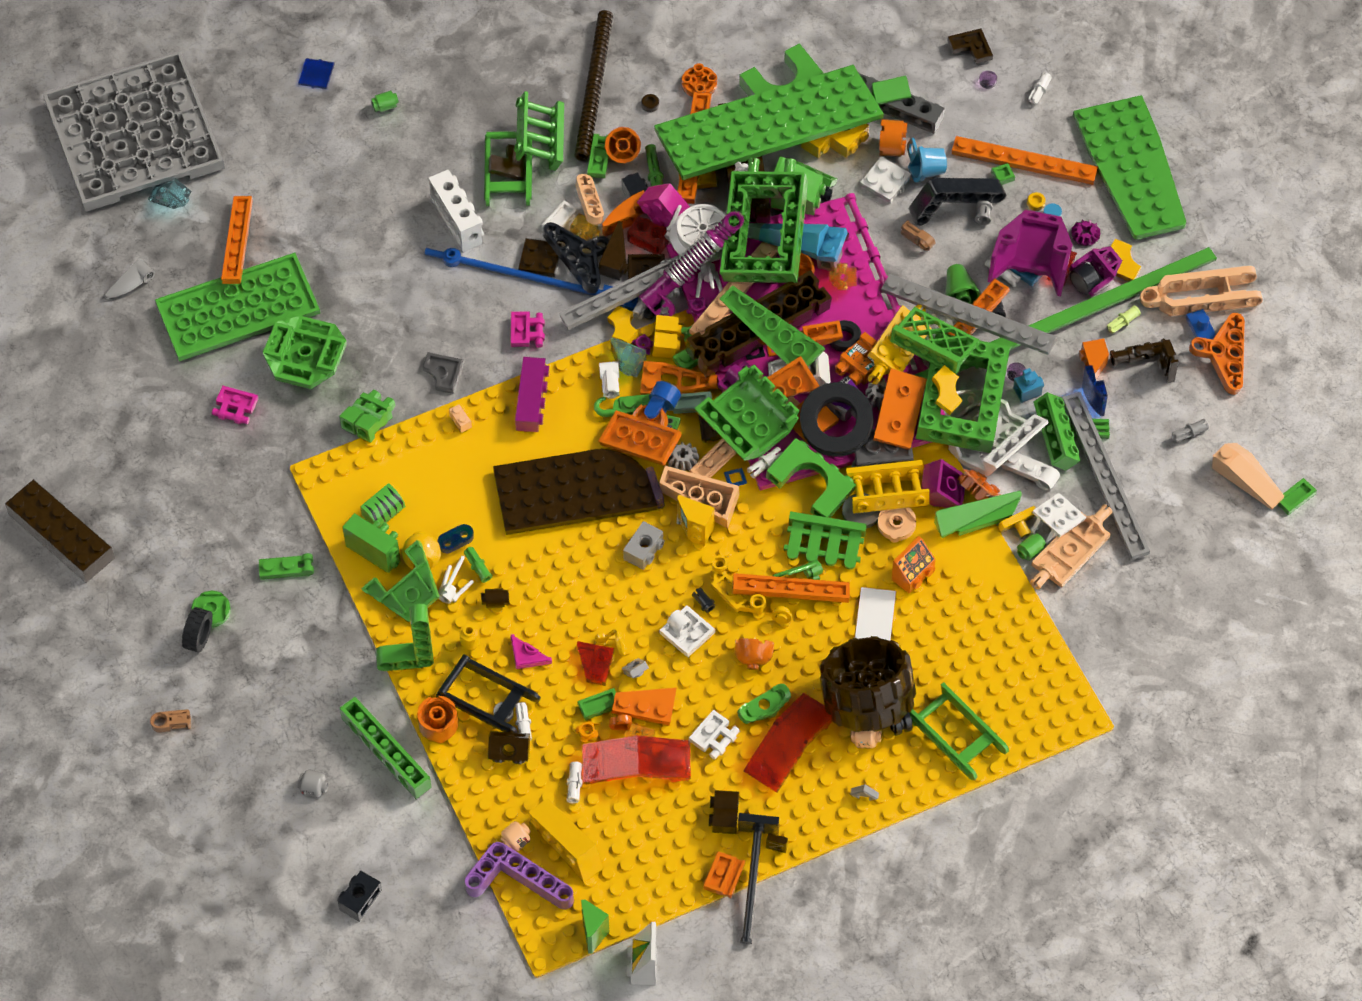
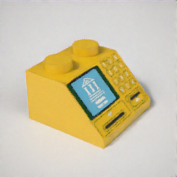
M678 495V519L687 539L695 544L706 545L714 529L715 508Z

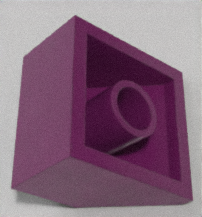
M943 459L924 465L921 490L929 489V504L931 506L950 508L962 505L965 488L959 483L958 478L963 473Z

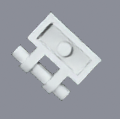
M713 710L689 737V742L703 752L711 747L713 751L709 756L715 760L726 751L725 748L729 743H733L736 740V735L740 730L736 726L731 730L727 729L729 720ZM721 734L724 738L718 743L715 740Z

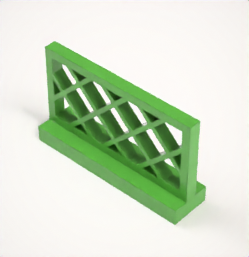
M916 307L909 312L899 325L893 327L890 342L940 368L945 365L955 374L958 373L961 364L980 341ZM916 314L922 317L923 320L914 321L913 316ZM930 324H935V325H937L939 328H937V329H930V328H929V325H930ZM925 325L926 330L917 331L916 326ZM904 327H912L913 331H908ZM951 332L955 334V337L946 338L945 333ZM941 333L942 338L933 339L932 334ZM928 335L929 340H926L920 336ZM961 341H969L972 344L963 346ZM957 342L958 347H949L948 343ZM944 343L946 348H941L936 344ZM952 352H961L962 356L959 357Z

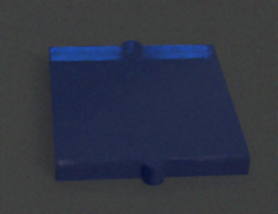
M306 58L298 84L309 86L312 89H328L335 63L322 61V59Z

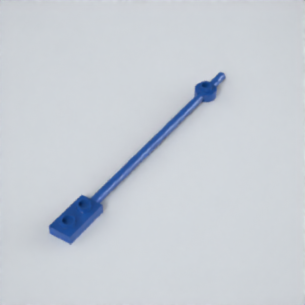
M430 248L425 249V255L443 259L444 264L448 267H456L461 263L593 296L613 287L604 284L603 290L599 289L596 293H589L579 284L463 257L456 248H448L444 252ZM639 297L620 305V307L633 311Z

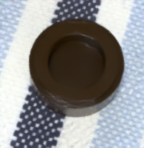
M654 94L645 95L641 100L643 110L646 112L656 111L659 108V98Z

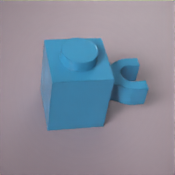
M1028 368L1023 370L1022 376L1014 378L1013 389L1021 403L1042 395L1044 382L1035 371H1031Z

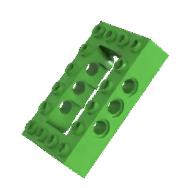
M941 333L935 334L934 339L942 338ZM945 334L946 338L955 337L954 335ZM961 341L963 346L972 344L969 341ZM979 341L976 348L962 363L963 365L973 366L975 369H987L977 422L940 415L941 408L935 404L939 393L936 385L932 382V378L941 368L930 362L916 439L991 453L1010 346ZM957 342L948 343L949 347H958ZM944 343L936 344L941 348H946ZM952 352L959 357L962 356L961 352Z

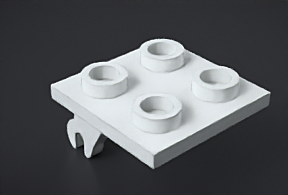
M1058 493L1033 510L1032 513L1037 517V520L1030 531L1034 535L1035 531L1038 532L1045 522L1052 529L1045 540V546L1047 547L1056 536H1063L1083 522L1086 516Z

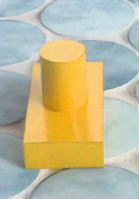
M1035 506L1001 521L997 526L1000 532L1003 533L1015 527L1021 538L1031 534L1026 521L1035 517L1032 513L1036 509Z

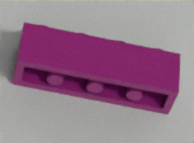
M523 357L515 418L516 431L539 432V425H543L544 414H541V409H545L546 398H543V393H547L545 377H549V366H546V358Z

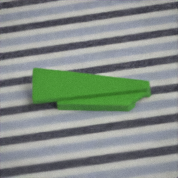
M1019 490L938 510L935 512L934 523L941 538L956 531L961 536L1000 523L1015 514V510L1021 501L1022 493Z

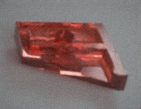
M577 641V649L586 682L606 686L614 648Z

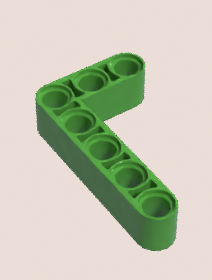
M414 604L409 609L413 643L384 645L376 648L378 670L393 671L433 665L434 658L428 608L425 604Z

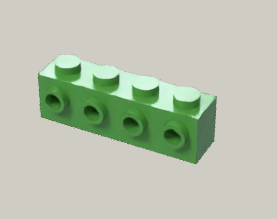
M1047 392L1033 401L1037 415L1047 419L1049 422L1041 430L1051 464L1067 471L1080 462L1079 450L1074 441V434L1069 424V417L1066 414L1063 399Z

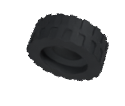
M194 607L191 610L182 634V647L184 649L200 653L205 647L212 628L213 614L211 611Z

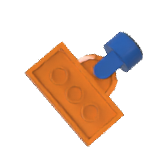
M657 381L649 394L650 401L648 405L643 406L641 404L632 415L615 411L599 439L600 445L665 466L682 436L679 430L667 427L668 417L666 415L667 410H674L681 398L680 390L667 381Z

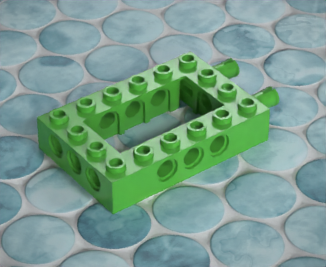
M750 158L748 159L747 171H732L727 214L732 211L742 213L744 224L734 234L731 233L732 236H728V240H725L722 250L720 274L724 282L797 283L808 190L805 172H795V159L790 158V163L789 158L785 159L784 172H759L760 160L754 158V162H752L753 159ZM752 198H783L785 201L784 212H782L783 224L782 229H780L781 242L780 246H778L780 258H770V256H766V258L745 257ZM730 217V224L737 226L739 224L738 217Z

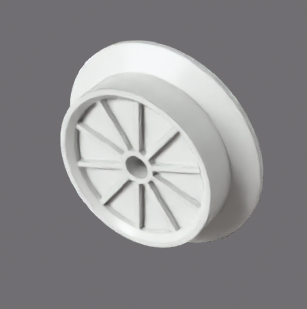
M708 204L694 205L686 209L671 226L670 240L674 250L682 256V253H685V250H688V247H691V244H694L697 238L701 239L700 236H704L703 233L712 228L715 229V225L719 226L718 223H722L721 220L727 214L719 208ZM723 248L718 252L712 249L715 255L712 254V258L708 257L709 261L706 259V263L721 259Z

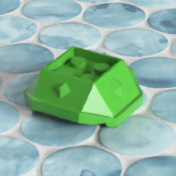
M296 316L285 321L275 322L264 348L263 357L276 381L313 389L335 375L347 341L335 324L304 316Z

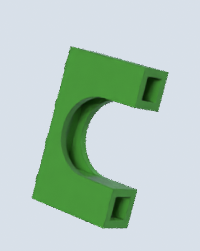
M800 43L785 51L784 62L796 76L789 84L823 74L822 70ZM755 67L739 74V85L748 96L784 86L770 84Z
M795 438L767 470L766 478L781 489L791 476L799 470L810 469L818 472L826 482V490L812 505L810 513L816 516L831 518L854 492L856 484H854L852 478L841 474L834 464L827 463L820 453L809 449L806 442Z

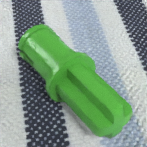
M468 547L464 550V555L471 564V569L475 570L481 582L489 581L492 578V574L485 566V561L479 557L473 547Z

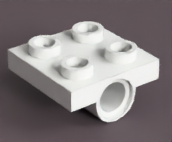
M685 606L681 611H674L668 618L667 624L660 629V634L686 657L694 653L715 633V629L688 606Z

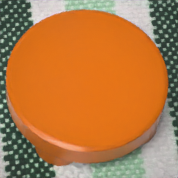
M695 64L686 70L682 76V89L691 97H693L694 92L713 94L717 88V75L710 68L704 67L703 64Z

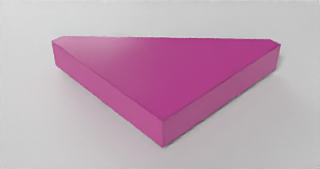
M511 634L516 669L552 664L551 657L545 656L532 645L523 642L515 637L514 634Z

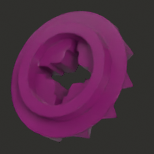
M1082 219L1081 222H1076L1072 227L1071 236L1076 243L1089 246L1095 244L1100 239L1101 229L1098 228L1097 223ZM1083 229H1084L1085 231L1090 230V231H1089V234H1088V233L1082 234V233H1083Z

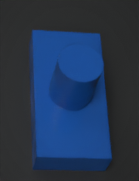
M1204 309L1186 314V320L1195 338L1214 339L1216 333Z

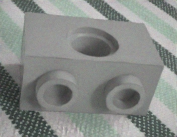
M643 521L624 548L623 559L644 570L647 564L650 565L657 549L660 550L664 545L663 531Z

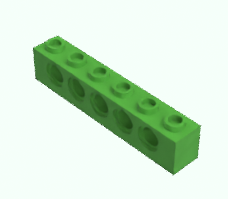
M353 697L340 707L341 719L415 799H418L432 788L430 776L356 697Z

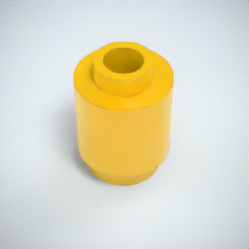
M474 624L463 625L459 632L461 645L467 650H474L480 644L479 629Z

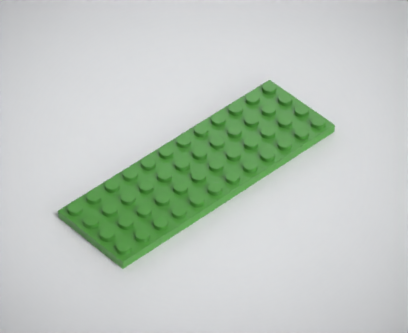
M850 65L654 125V131L682 180H686L734 165L737 162H744L750 158L753 159L883 119L884 113L855 66Z

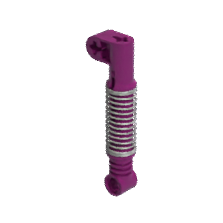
M732 211L721 220L722 223H718L719 226H714L715 229L712 228L703 233L704 236H700L701 239L697 238V241H694V244H691V247H688V250H685V253H682L679 259L676 258V262L673 261L670 267L665 268L663 275L639 296L655 315L673 316L675 314V306L668 299L667 295L675 288H680L685 283L684 280L688 281L687 277L691 278L690 274L694 275L693 271L697 272L696 269H700L699 266H703L702 263H706V259L709 261L708 257L712 258V254L715 255L712 249L718 252L723 248L725 240L729 239L728 236L731 237V233L734 234L743 226L744 216L742 213ZM731 216L738 217L739 224L737 226L730 224L729 219ZM663 299L665 303L662 305V307L669 308V315L667 313L662 314V307H660L658 310L654 308Z

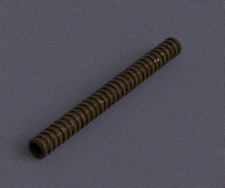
M607 10L599 11L574 153V157L580 161L590 159L613 23V14Z

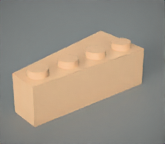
M665 466L659 482L660 492L676 501L678 495H682L714 507V522L728 529L739 497V486Z

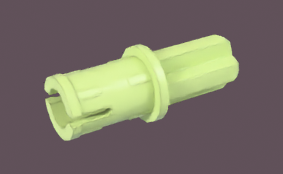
M1133 305L1126 312L1118 314L1116 319L1107 324L1108 331L1113 334L1122 327H1127L1129 322L1141 315L1139 308Z

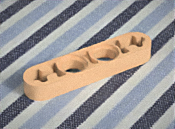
M580 174L576 178L575 187L586 220L594 225L601 224L604 212L593 179L587 174Z

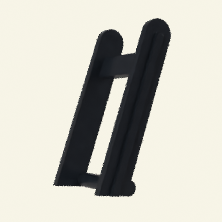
M465 654L462 655L436 694V697L444 696L449 698L456 708L503 732L518 733L517 729L505 722L515 708V705L522 696L535 703H538L541 699L533 690L470 659ZM464 667L511 690L494 716L447 692Z

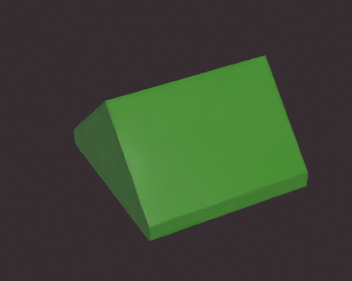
M584 899L581 900L582 919L588 954H591L609 933V915Z

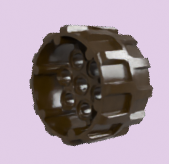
M878 636L853 638L840 646L833 647L827 658L821 661L820 684L825 711L832 716V721L836 725L844 726L853 732H877L893 724L897 725L914 708L916 689L911 659L908 652L899 647L898 642L881 639Z

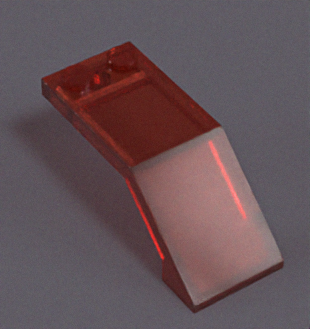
M803 692L775 720L743 771L778 793L806 747L824 729L827 730L831 724L832 716L825 711V706Z
M637 735L582 744L583 782L585 784L637 776L669 779L671 782L691 779L689 740Z

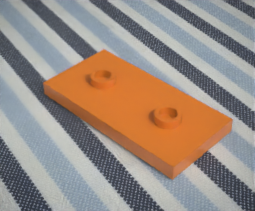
M895 369L889 370L873 440L910 450L926 386V378Z

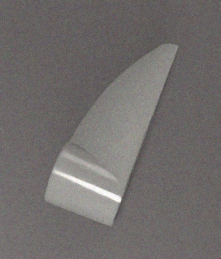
M142 259L137 260L106 292L105 297L108 299L130 292L143 282H150L155 276V270Z

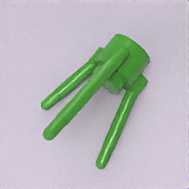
M816 559L805 565L774 574L773 576L780 577L803 571L807 578L811 577L813 580H820L819 575L823 573V568Z

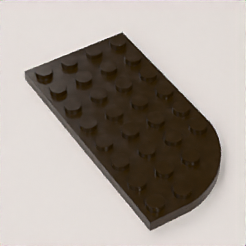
M594 449L493 466L506 535L657 510L656 497L649 474L636 460L618 451Z

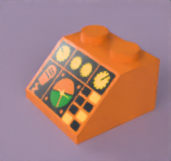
M920 536L893 561L892 581L908 593L913 589H918L926 576L930 577L935 571V558Z

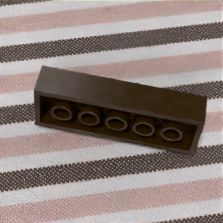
M34 479L5 503L8 515L85 583L115 559L112 547Z

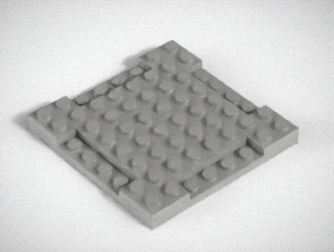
M181 51L43 93L46 107L57 132L85 212L119 202L121 196L188 175L190 179L225 169L222 155Z

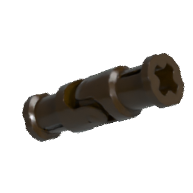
M1165 339L1154 343L1146 342L1144 345L1128 346L1119 351L1111 350V363L1116 367L1118 364L1125 362L1134 363L1143 359H1151L1153 356L1160 355L1159 349H1161L1162 342Z

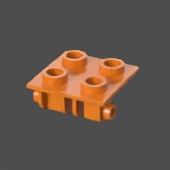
M963 469L966 474H962L958 478L959 483L968 492H972L971 495L978 501L987 499L990 495H1001L999 494L1000 489L994 484L990 485L986 481L987 477L973 469L971 471Z

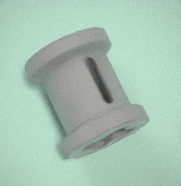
M979 201L976 204L977 215L975 216V221L977 224L986 225L991 222L990 211L993 205L990 202Z

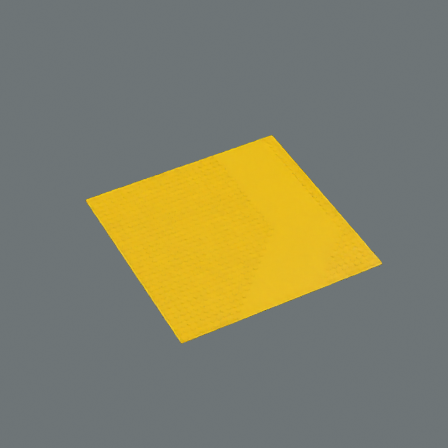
M687 310L672 316L679 317L678 325H682V328L690 327L695 323L692 314H687ZM655 322L638 328V336L635 339L646 334L651 341H654ZM682 333L681 336H677V340L680 341L679 352L683 351L686 346L684 334ZM610 339L620 363L618 378L619 396L614 399L605 397L606 400L602 401L599 407L603 410L613 409L614 401L619 397L640 395L644 361L677 365L673 362L672 358L652 356L653 347L650 348V355L643 352L635 354V346L632 342L629 346ZM610 340L546 365L549 366V377H545L547 393H543V398H546L545 409H541L544 419L543 425H539V432L516 431L515 418L521 375L379 430L376 432L375 439L371 443L359 438L290 466L294 480L375 648L384 645L413 643L411 622H408L361 589L370 580L377 578L385 590L389 591L412 571L405 564L402 557V548L405 541L414 533L422 531L434 537L439 543L441 556L437 565L431 569L437 590L441 587L448 565H451L452 568L447 583L461 556L465 557L451 585L456 588L455 592L457 593L470 580H473L474 583L459 596L456 602L451 601L450 604H447L438 598L428 607L434 658L433 665L422 668L387 671L477 860H480L493 843L501 842L502 830L512 822L516 821L520 825L525 823L531 831L528 834L530 842L516 852L560 879L573 890V905L569 909H560L503 871H500L490 884L529 968L536 978L634 937L651 922H656L657 927L727 897L704 889V883L718 851L734 856L738 860H745V866L734 893L748 888L754 832L738 831L737 819L736 834L712 833V826H709V814H713L714 808H710V796L715 795V790L739 792L738 816L739 813L779 817V836L788 838V847L786 853L767 849L766 839L768 834L762 833L757 884L1114 729L1112 721L997 525L994 524L961 536L956 531L941 538L934 523L935 512L946 508L935 507L930 504L927 506L909 507L916 516V529L913 534L907 539L891 542L880 533L877 523L867 528L865 537H861L864 538V544H860L858 556L861 557L860 563L856 562L854 569H846L844 560L837 559V563L834 566L830 567L826 565L825 557L818 556L817 560L823 568V573L819 575L820 580L850 582L849 603L764 596L766 606L761 615H754L744 611L736 613L711 588V583L714 582L712 559L718 555L724 556L727 559L726 573L732 579L733 573L773 576L774 574L809 563L806 560V554L799 553L796 560H790L787 557V551H784V545L789 544L791 534L787 532L788 526H791L789 525L790 511L813 515L810 513L812 505L826 490V482L820 474L786 483L781 489L775 486L760 491L755 478L750 476L753 472L748 473L747 468L750 467L748 460L744 461L736 453L711 478L727 483L724 472L742 468L747 484L739 486V497L728 529L714 522V529L706 545L695 544L687 539L681 524L676 523L678 514L677 501L660 492L659 482L665 466L623 453L636 460L649 474L654 488L657 510L506 535L493 466L594 449L617 451L602 446L599 443V439L612 417H602L594 410L596 400L603 397L599 363L616 362L611 352ZM698 365L690 369L702 373ZM665 373L662 375L661 381H667L675 386L678 378ZM682 378V386H694L696 384L695 378ZM718 385L717 390L709 389V391H702L711 392L712 400L722 394ZM459 404L471 420L472 428L462 433L449 414V409ZM666 411V415L680 418L678 430L682 436L677 444L681 445L683 441L684 445L691 443L692 448L696 447L699 455L698 462L722 440H708L706 443H703L697 412L674 414L673 411ZM931 442L912 448L913 461L922 460L923 470L925 464L943 459L963 474H966L960 462L949 451V445ZM852 465L839 468V472L845 476L846 468H852ZM740 472L729 474L732 483L742 481ZM911 480L900 481L902 492L913 491ZM892 482L881 483L883 494L895 493ZM388 483L397 490L406 506L387 522L389 529L385 533L388 535L392 531L398 533L396 540H398L400 553L399 565L389 573L346 547L343 526L354 513L363 518L360 506ZM873 484L862 486L863 493L876 495ZM965 489L963 504L978 500L971 495L972 492H968ZM843 504L831 518L844 520L842 515ZM893 520L894 525H900V520ZM643 521L662 530L663 540H665L663 547L655 552L652 563L650 565L647 564L644 570L623 559L624 548ZM802 535L800 547L808 548L810 536ZM920 536L935 558V571L930 577L926 576L918 589H913L908 593L892 581L893 561ZM821 538L819 550L827 551L829 539ZM840 541L838 553L846 554L848 542ZM468 547H473L479 557L485 561V566L492 574V578L489 581L482 583L475 570L471 569V564L464 555V550ZM803 571L792 575L780 576L788 578L812 579L811 577L807 578ZM861 587L896 591L890 640L898 642L899 647L902 650H906L910 655L916 689L913 710L918 714L942 694L941 684L944 682L1008 746L1009 752L1003 754L993 744H990L968 763L978 776L974 781L969 779L913 724L912 731L905 732L902 730V734L897 736L893 733L890 726L881 730V741L877 742L874 748H857L855 743L851 741V729L836 725L832 721V716L825 711L820 684V664L823 659L827 658L833 647L840 646L848 642L849 639L855 638ZM702 588L706 595L715 601V608L708 613L702 611L701 605L692 596L693 592L697 594L696 589ZM485 589H508L509 605L501 608L486 609V605H482L481 593H485ZM685 606L690 607L715 629V633L689 657H686L660 634V629L667 624L670 615L676 610L681 611ZM779 606L787 607L792 615L791 621L787 624L776 623L772 619L773 611ZM465 624H474L479 629L480 644L474 650H467L461 645L459 632ZM612 630H616L618 635L624 639L626 655L621 656L619 654L615 640L597 643L595 636L601 633L608 634ZM511 634H514L515 637L523 642L532 645L545 656L551 657L552 664L516 669ZM742 638L759 639V641L763 642L762 644H765V640L774 642L773 657L766 665L759 666L758 670L747 669V665L740 663L736 658L735 640ZM463 654L533 690L541 697L538 703L532 702L523 696L518 702L526 703L528 718L531 719L530 731L532 740H530V757L528 762L515 764L513 761L505 760L503 763H496L492 759H488L490 732L503 731L456 708L458 729L450 739L444 743H436L426 739L421 734L417 718L419 705L429 697L436 698L438 690ZM637 658L646 661L649 668L640 677L631 678L625 675L622 670L624 666ZM464 667L447 692L494 716V707L498 703L504 702L511 690ZM778 684H785L789 688L791 698L777 712L775 717L748 724L740 720L737 711L743 704L750 702ZM612 688L616 692L677 688L669 726L632 718L631 731L613 730L609 727V719L618 716L612 714V711L584 720L577 701ZM762 699L758 703L759 707L763 710L770 707V703L766 699ZM949 700L945 701L923 719L958 754L983 735ZM515 707L513 709V718L506 723L514 726L519 733L518 726L516 725L517 714ZM713 710L729 720L727 729L731 730L736 726L740 730L736 735V740L733 743H729L725 748L726 751L715 760L709 756L713 751L711 747L703 752L689 742V737ZM591 721L594 723L595 731H598L599 736L596 739L588 740L587 743H583L580 741V735L576 733V727L584 722ZM720 734L715 741L720 743L724 736ZM507 744L504 746L507 752L514 751L512 745ZM664 746L683 749L680 770L660 768ZM571 762H580L583 765L581 771L583 783L580 787V800L578 803L567 802V779L569 778ZM865 784L879 792V797L876 800H869V797L863 796L856 798L850 795L851 788ZM547 798L597 847L603 869L585 882L579 878L556 850L544 840L538 830L535 831L529 823L531 819L528 812ZM500 852L494 854V856L503 855V853ZM513 863L510 866L517 867L519 864ZM484 868L482 870L488 872L491 868ZM535 874L527 875V877L533 878L536 876ZM546 884V885H544L543 887H544V888H551L552 885ZM568 895L560 896L561 899H567L569 897ZM584 899L609 915V933L591 954H588L582 919L581 900Z

